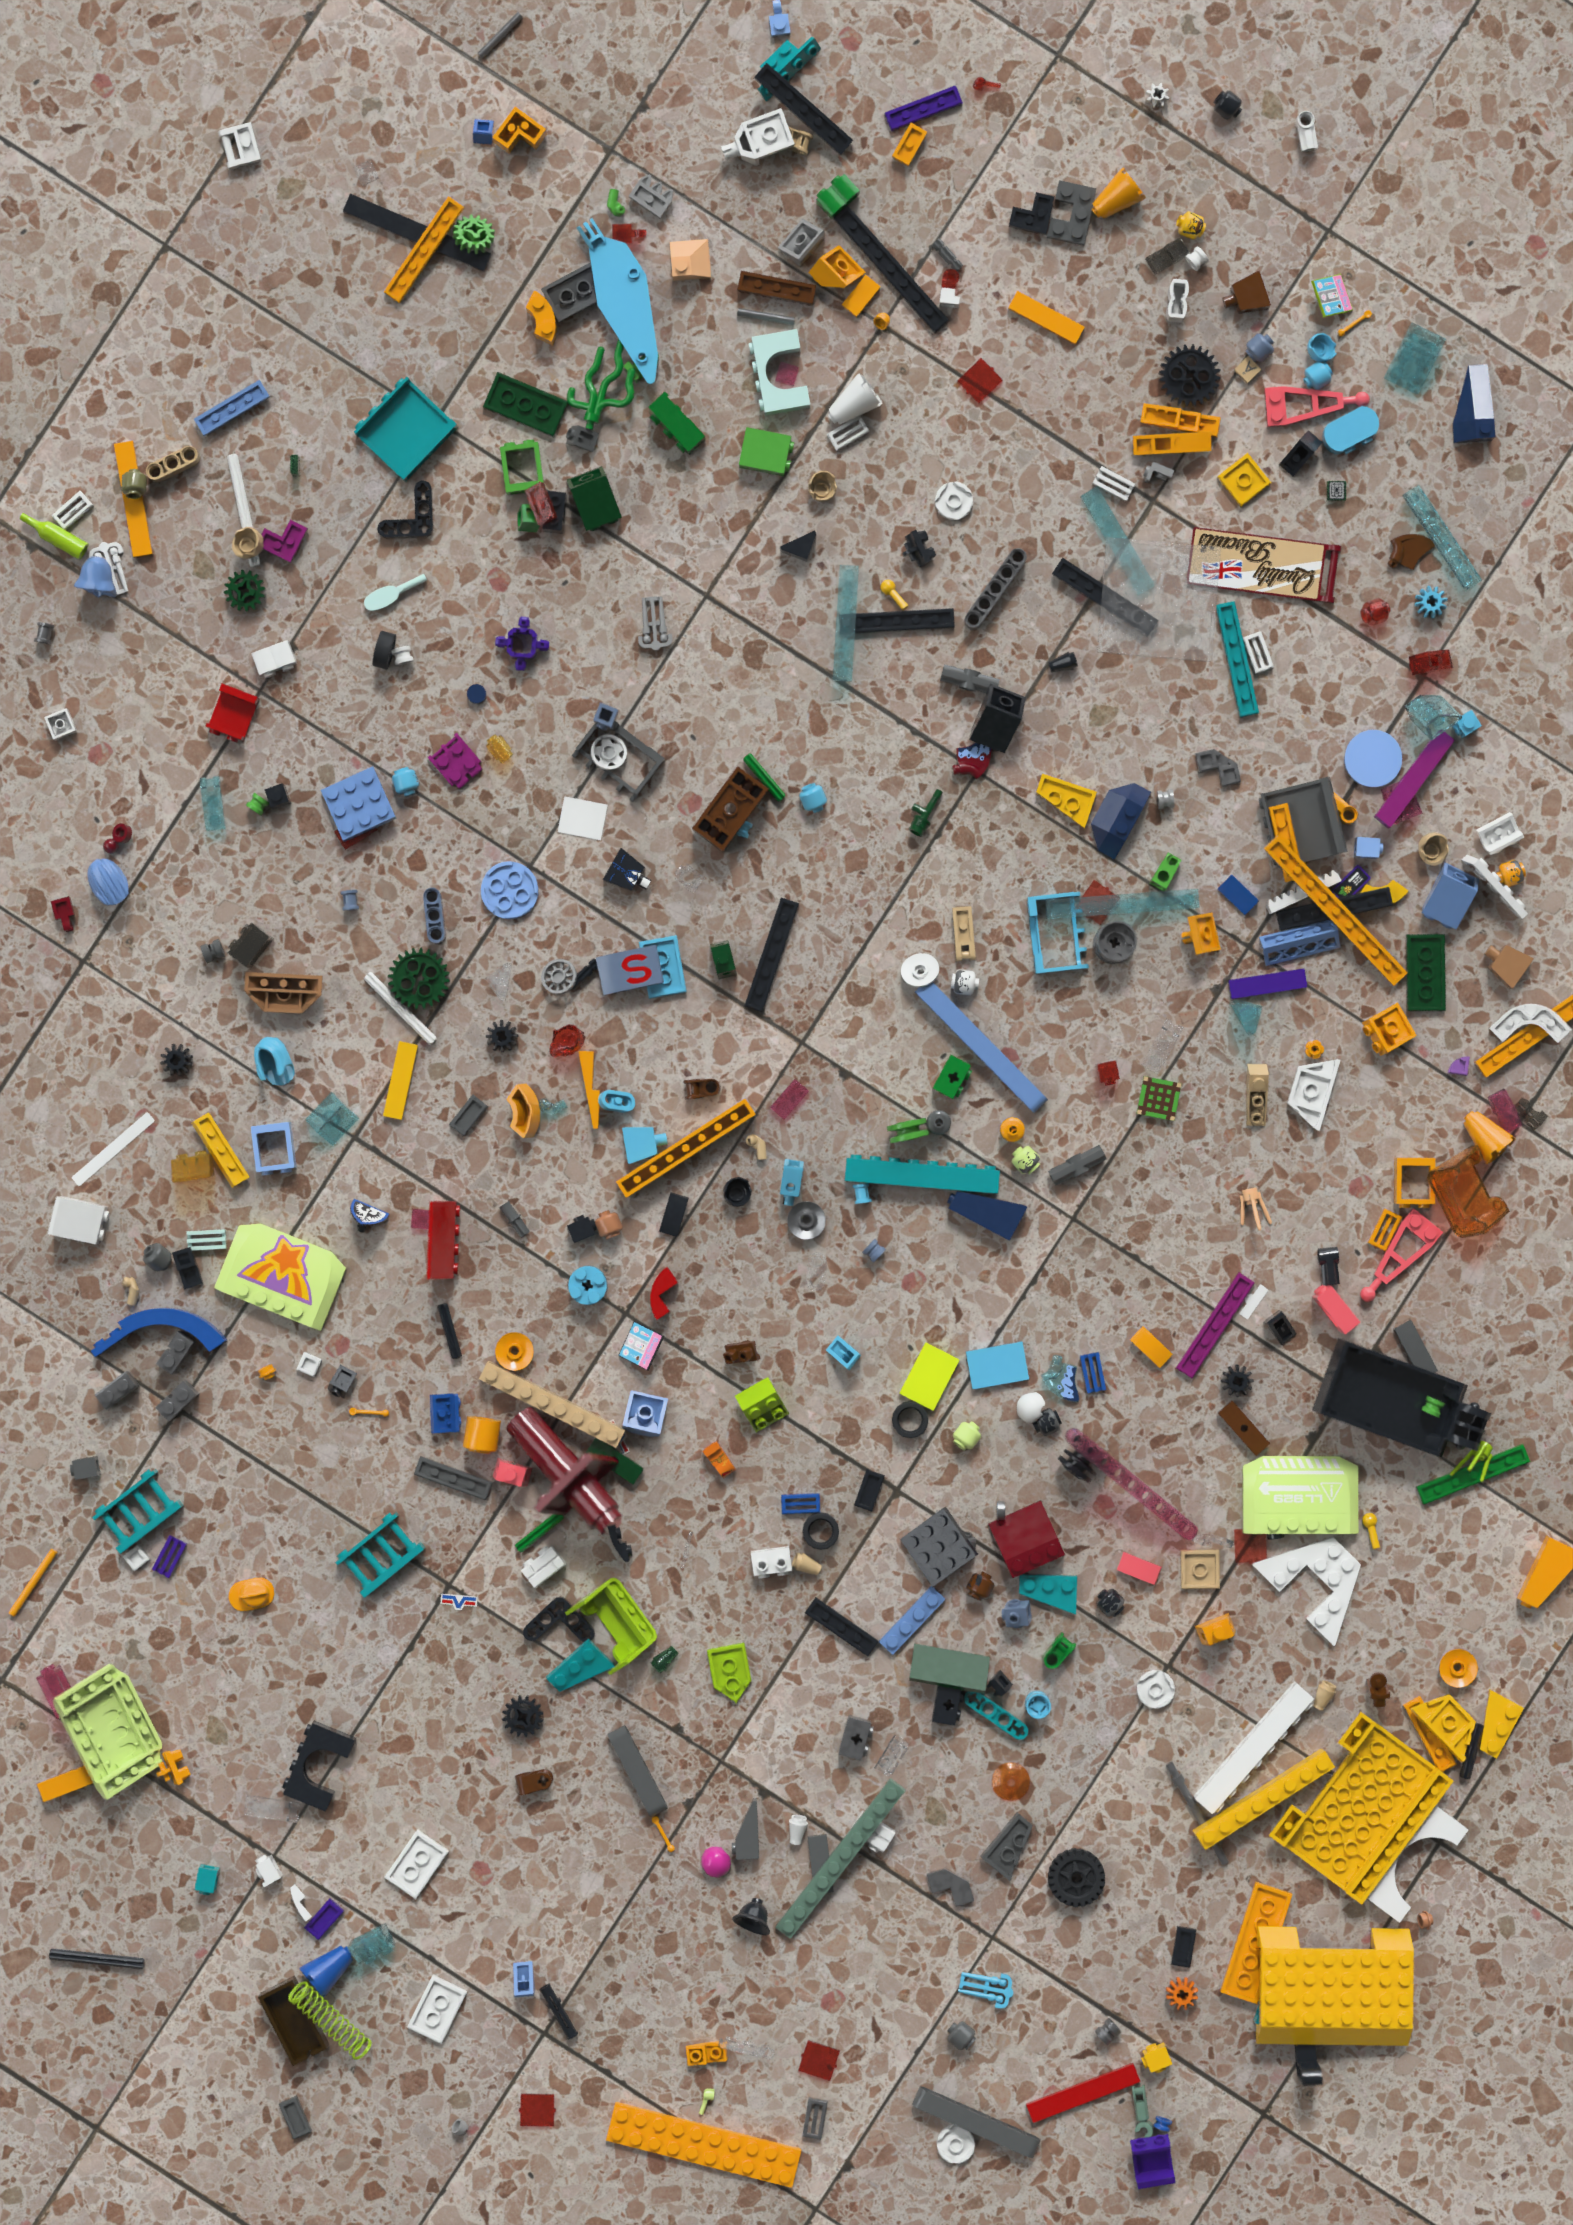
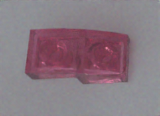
M1505 1089L1487 1097L1493 1114L1497 1115L1501 1128L1509 1133L1522 1126L1516 1108Z

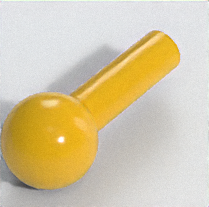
M884 580L881 583L880 589L883 594L890 595L903 611L909 607L895 590L896 586L892 580Z
M1366 1513L1362 1517V1523L1368 1528L1372 1548L1378 1549L1380 1545L1375 1528L1377 1517L1373 1513Z

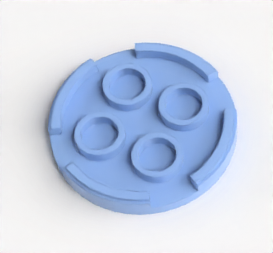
M1367 730L1356 735L1348 743L1344 756V765L1347 773L1356 783L1366 787H1381L1391 782L1399 773L1402 765V752L1399 744L1390 734L1380 730Z
M508 861L493 866L488 870L481 884L483 903L491 913L504 919H516L526 915L534 907L538 898V883L534 874L526 866L517 862Z

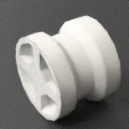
M1198 246L1194 248L1193 253L1185 256L1186 261L1195 271H1198L1202 264L1209 262L1207 255Z
M402 646L392 650V655L396 659L395 666L414 661L410 655V646Z

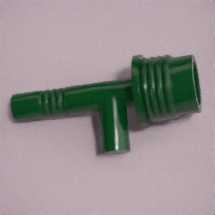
M936 789L926 808L916 803L913 804L911 810L921 815H914V819L909 827V831L914 835L922 837L923 833L930 827L931 823L927 819L943 794L941 790Z

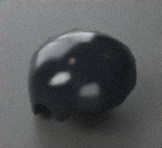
M735 1177L725 1183L723 1197L729 1205L734 1207L744 1206L750 1200L752 1189L748 1180L742 1177Z

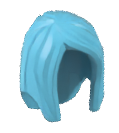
M265 1037L259 1041L254 1049V1059L257 1074L261 1081H265L267 1078L272 1085L280 1086L290 1083L295 1075V1070L284 1043L277 1037Z

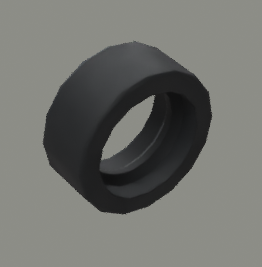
M385 631L380 632L373 654V666L386 670L389 668L393 656L392 650L395 649L396 634Z
M903 1402L893 1412V1427L903 1437H918L924 1433L928 1426V1414L924 1407L917 1402ZM905 1409H915L921 1415V1425L914 1431L904 1430L899 1424V1416Z
M822 1512L814 1513L805 1521L803 1536L807 1544L812 1548L819 1550L828 1549L838 1539V1523L831 1515ZM816 1520H825L832 1527V1535L825 1542H816L810 1536V1526Z

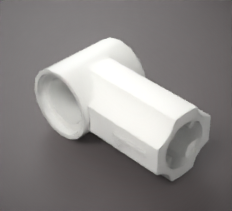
M1309 111L1301 112L1295 120L1301 152L1318 149L1314 126L1315 117ZM1300 118H1308L1309 125H1303Z

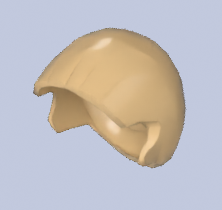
M252 527L238 530L232 541L233 552L236 556L243 559L257 556L264 547L263 536Z
M1435 832L1423 836L1418 844L1421 859L1431 866L1441 864L1449 852L1447 838L1443 834Z

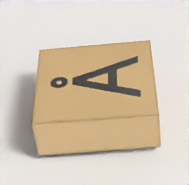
M1247 356L1234 371L1248 384L1261 371V368Z

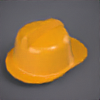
M252 1578L237 1582L229 1591V1601L239 1611L263 1608L269 1605L274 1597L272 1583L264 1578Z

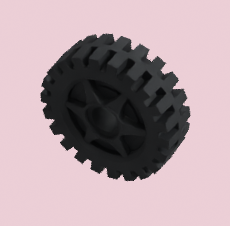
M1071 1848V1850L1067 1849L1063 1853H1059L1053 1859L1049 1867L1048 1882L1052 1893L1060 1902L1067 1906L1084 1907L1097 1900L1103 1892L1105 1872L1099 1859L1091 1852L1081 1848ZM1075 1873L1082 1875L1081 1880L1078 1882L1071 1880Z

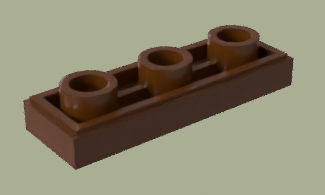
M1233 1400L1217 1412L1255 1456L1270 1445V1442ZM1242 1425L1247 1426V1429L1245 1431H1241L1240 1428Z

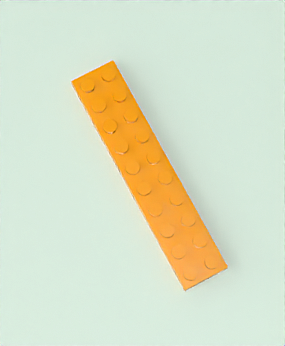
M615 2102L606 2141L790 2188L793 2186L801 2154L800 2148Z

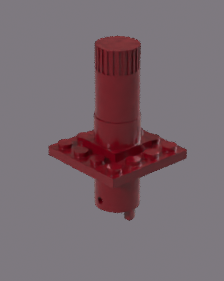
M533 1407L526 1408L513 1417L506 1427L507 1432L552 1484L549 1488L550 1491L547 1494H543L537 1500L538 1503L534 1508L539 1513L566 1515L573 1508L591 1530L596 1529L602 1536L609 1524L623 1516L618 1511V1503L599 1483L619 1462L611 1456L590 1453L584 1454L578 1459Z

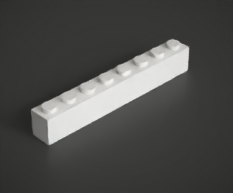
M1294 1681L1193 1797L1211 1814L1215 1811L1219 1812L1223 1808V1802L1226 1798H1231L1236 1793V1787L1240 1782L1243 1784L1250 1775L1248 1773L1253 1768L1257 1769L1260 1766L1262 1757L1265 1754L1269 1755L1274 1750V1744L1277 1740H1282L1288 1733L1287 1729L1291 1725L1297 1724L1301 1718L1299 1715L1304 1710L1308 1711L1311 1708L1314 1698Z

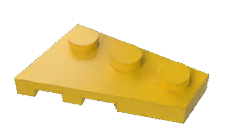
M1045 774L1041 775L1036 790L1037 794L1085 828L1097 793L1096 791Z
M1490 1689L1479 1749L1497 1759L1524 1708Z

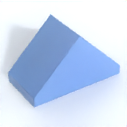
M533 1962L513 1963L514 1997L534 1996Z

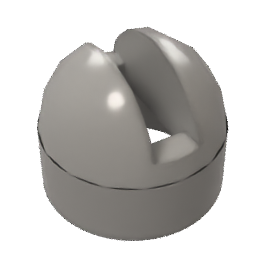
M461 2119L455 2120L452 2125V2133L459 2136L465 2135L466 2129H469L468 2124Z

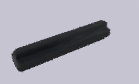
M440 1304L437 1308L452 1359L460 1358L462 1353L448 1304Z
M1475 1723L1474 1731L1471 1733L1470 1745L1466 1749V1759L1462 1764L1460 1777L1464 1779H1470L1484 1729V1725L1480 1723Z

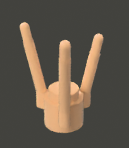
M1257 1187L1242 1190L1243 1195L1240 1196V1224L1244 1225L1245 1202L1247 1205H1252L1255 1222L1259 1231L1261 1230L1256 1203L1259 1202L1268 1223L1272 1224L1261 1193L1257 1191Z

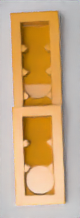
M578 1051L593 1129H599L600 1105L598 1097L600 1090H593L594 1052Z

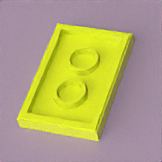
M925 1342L899 1394L934 1411L960 1359Z

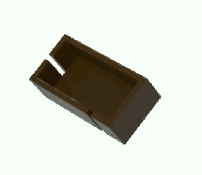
M295 1975L261 1992L258 1996L292 2066L308 2059L310 2055L312 2057L326 2050L329 2046L322 2028L318 2027L319 2022L313 2023L314 2017L308 2018V2013L304 2014L302 2012L303 2008H297L298 2003L292 2004L289 2001L291 1991L299 1984ZM301 1987L294 1993L292 2000L294 1996L301 1990ZM306 1997L301 2001L299 2007L307 2002ZM310 2004L306 2006L304 2012L311 2008ZM313 2010L311 2011L309 2017L314 2014Z

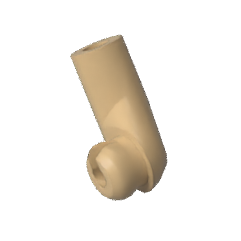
M754 1134L747 1136V1145L757 1150V1160L767 1159L765 1141Z
M133 1277L123 1278L122 1285L125 1288H129L127 1304L134 1306L137 1304L139 1288Z

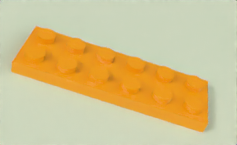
M1255 1881L1222 1982L1221 1993L1255 2004L1258 2003L1260 1997V1947L1257 1946V1926L1282 1927L1293 1895L1292 1893Z

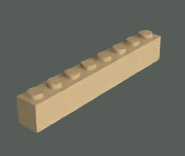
M491 1361L486 1363L479 1377L480 1380L617 1448L625 1432V1429Z

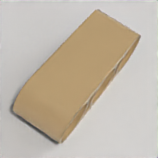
M186 446L149 464L146 468V474L153 482H162L197 465L200 461V454L194 447ZM195 452L194 459L186 460L187 453ZM177 460V467L170 469V461ZM159 468L160 475L152 477V471Z

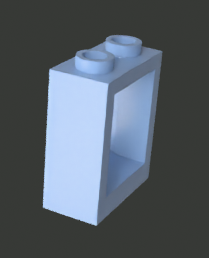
M291 1122L251 1126L256 1172H261L263 1176L273 1174V1170L287 1173L292 1172V1168H297ZM285 1130L289 1164L262 1167L258 1134Z

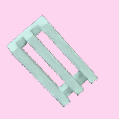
M226 1229L186 1231L188 1247H191L192 1250L227 1248ZM222 1233V1237L192 1239V1235ZM222 1241V1245L192 1246V1243Z

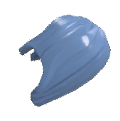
M103 858L96 859L89 866L87 872L89 885L95 897L104 905H116L129 894L128 881L116 863Z

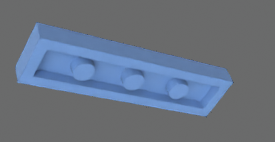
M258 380L194 420L205 437L267 400L270 396L261 381Z
M931 1585L879 1642L893 1655L943 1603L945 1598Z

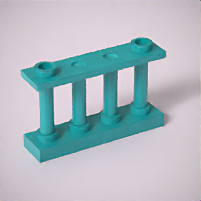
M148 1469L140 1475L142 1479L106 1507L103 1504L94 1511L96 1515L92 1518L96 1520L101 1516L118 1538L120 1545L116 1549L120 1554L184 1506L180 1500L176 1502L173 1499L170 1500L153 1478L158 1473L156 1469L152 1472ZM146 1481L164 1504L165 1510L160 1514L158 1511H154L137 1489ZM130 1493L149 1516L150 1522L145 1526L143 1523H139L122 1501ZM116 1505L133 1526L135 1533L130 1537L124 1535L107 1513L113 1506Z
M397 1512L393 1515L391 1513L387 1514L381 1519L384 1523L351 1550L347 1551L345 1549L337 1555L338 1560L335 1563L339 1565L343 1561L361 1582L363 1589L360 1591V1594L364 1598L425 1549L421 1542L418 1544L412 1543L394 1521L398 1516ZM387 1524L406 1546L407 1553L404 1556L397 1555L379 1533ZM373 1537L391 1558L393 1565L388 1569L385 1566L382 1567L364 1545L370 1538ZM357 1549L376 1570L378 1577L373 1581L371 1579L368 1580L349 1557Z

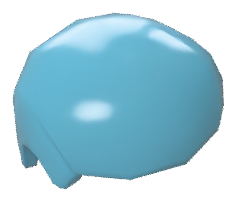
M1325 333L1315 334L1308 341L1307 351L1311 359L1316 362H1327L1337 354L1335 352L1336 343Z

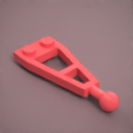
M1286 386L1264 389L1267 427L1291 425L1343 410L1344 405L1356 404L1359 407L1367 406L1370 401V397L1366 392H1359L1351 397H1343V393ZM1285 393L1311 396L1312 412L1287 418ZM1318 397L1337 399V405L1319 409Z
M1412 1208L1397 1228L1373 1275L1377 1278L1369 1287L1361 1290V1299L1365 1302L1373 1301L1376 1296L1375 1291L1382 1282L1388 1284L1429 1250L1443 1232L1416 1209ZM1405 1228L1426 1243L1407 1260H1404L1393 1251ZM1391 1257L1400 1266L1388 1276L1382 1274V1271Z

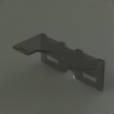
M1521 1098L1511 1107L1520 1118L1523 1117L1525 1119L1524 1122L1533 1131L1541 1126L1548 1117L1543 1111H1535L1531 1107L1530 1102L1524 1098Z

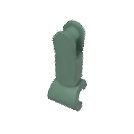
M1145 2085L1137 2088L1132 2086L1136 2120L1139 2121L1135 2132H1139L1142 2127H1145L1148 2131L1144 2137H1151L1154 2126L1148 2120L1149 2112ZM1136 2095H1143V2100H1137Z

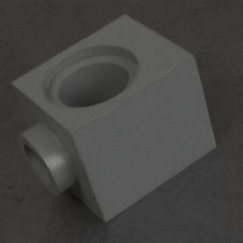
M98 1456L72 1461L70 1472L75 1477V1480L101 1475Z

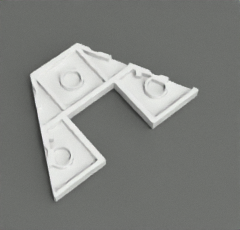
M1334 1537L1253 1562L1252 1565L1279 1592L1306 1565L1332 1590L1306 1619L1335 1646L1361 1564Z

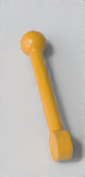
M1365 311L1363 316L1346 328L1339 329L1338 335L1344 336L1345 332L1365 318H1370L1372 315L1371 311Z
M354 1407L349 1410L351 1415L373 1414L382 1415L383 1417L389 1416L388 1410H357Z
M653 1816L652 1823L656 1824L668 1846V1852H673L675 1847L670 1844L659 1823V1817Z

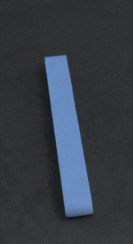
M933 982L927 986L919 987L915 991L933 1012L1033 1113L1048 1100Z

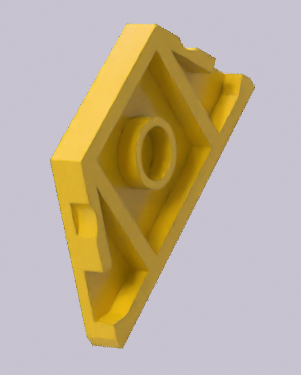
M1450 1694L1410 1709L1460 1762L1465 1761V1752L1467 1745H1470L1471 1733L1474 1731L1476 1721Z

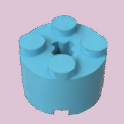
M594 1266L578 1268L572 1273L568 1282V1289L572 1298L584 1305H591L600 1301L606 1294L608 1287L606 1276L599 1268ZM590 1280L593 1288L585 1290L586 1287L583 1286V1282L586 1283Z

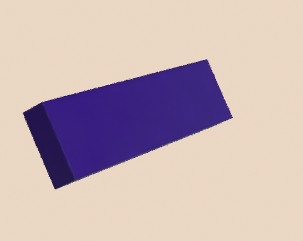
M955 85L885 112L884 115L891 132L910 125V123L914 124L963 105V102Z
M1304 968L1228 980L1231 999L1307 988Z

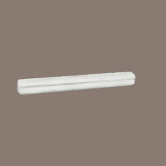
M370 972L364 977V980L429 1045L436 1041V1036L404 1004L401 1005L399 999L395 1000V995L390 993V990L373 973Z

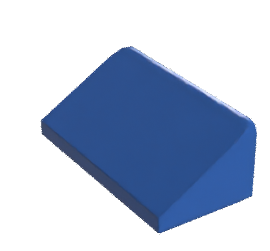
M1232 874L1218 887V890L1244 915L1259 902Z

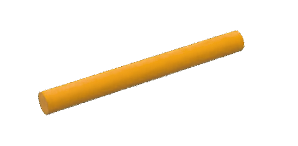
M54 1549L49 1551L8 1612L10 1615L16 1616L58 1553Z

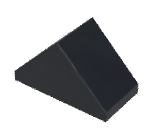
M812 531L780 546L781 552L807 562L816 539V532Z
M1280 1310L1263 1321L1281 1345L1297 1334L1285 1314Z

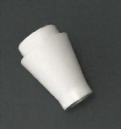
M792 1815L789 1820L791 1844H801L808 1825L805 1816Z

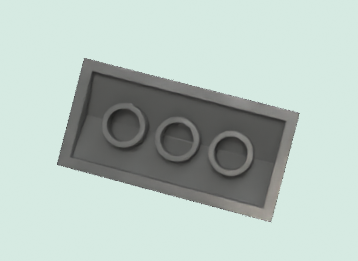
M591 262L541 288L558 322L597 303Z

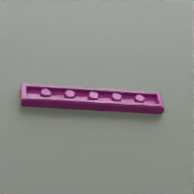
M1441 728L1435 732L1374 815V818L1386 828H1391L1455 741Z
M1240 1272L1237 1273L1179 1361L1176 1369L1191 1379L1193 1378L1255 1282Z

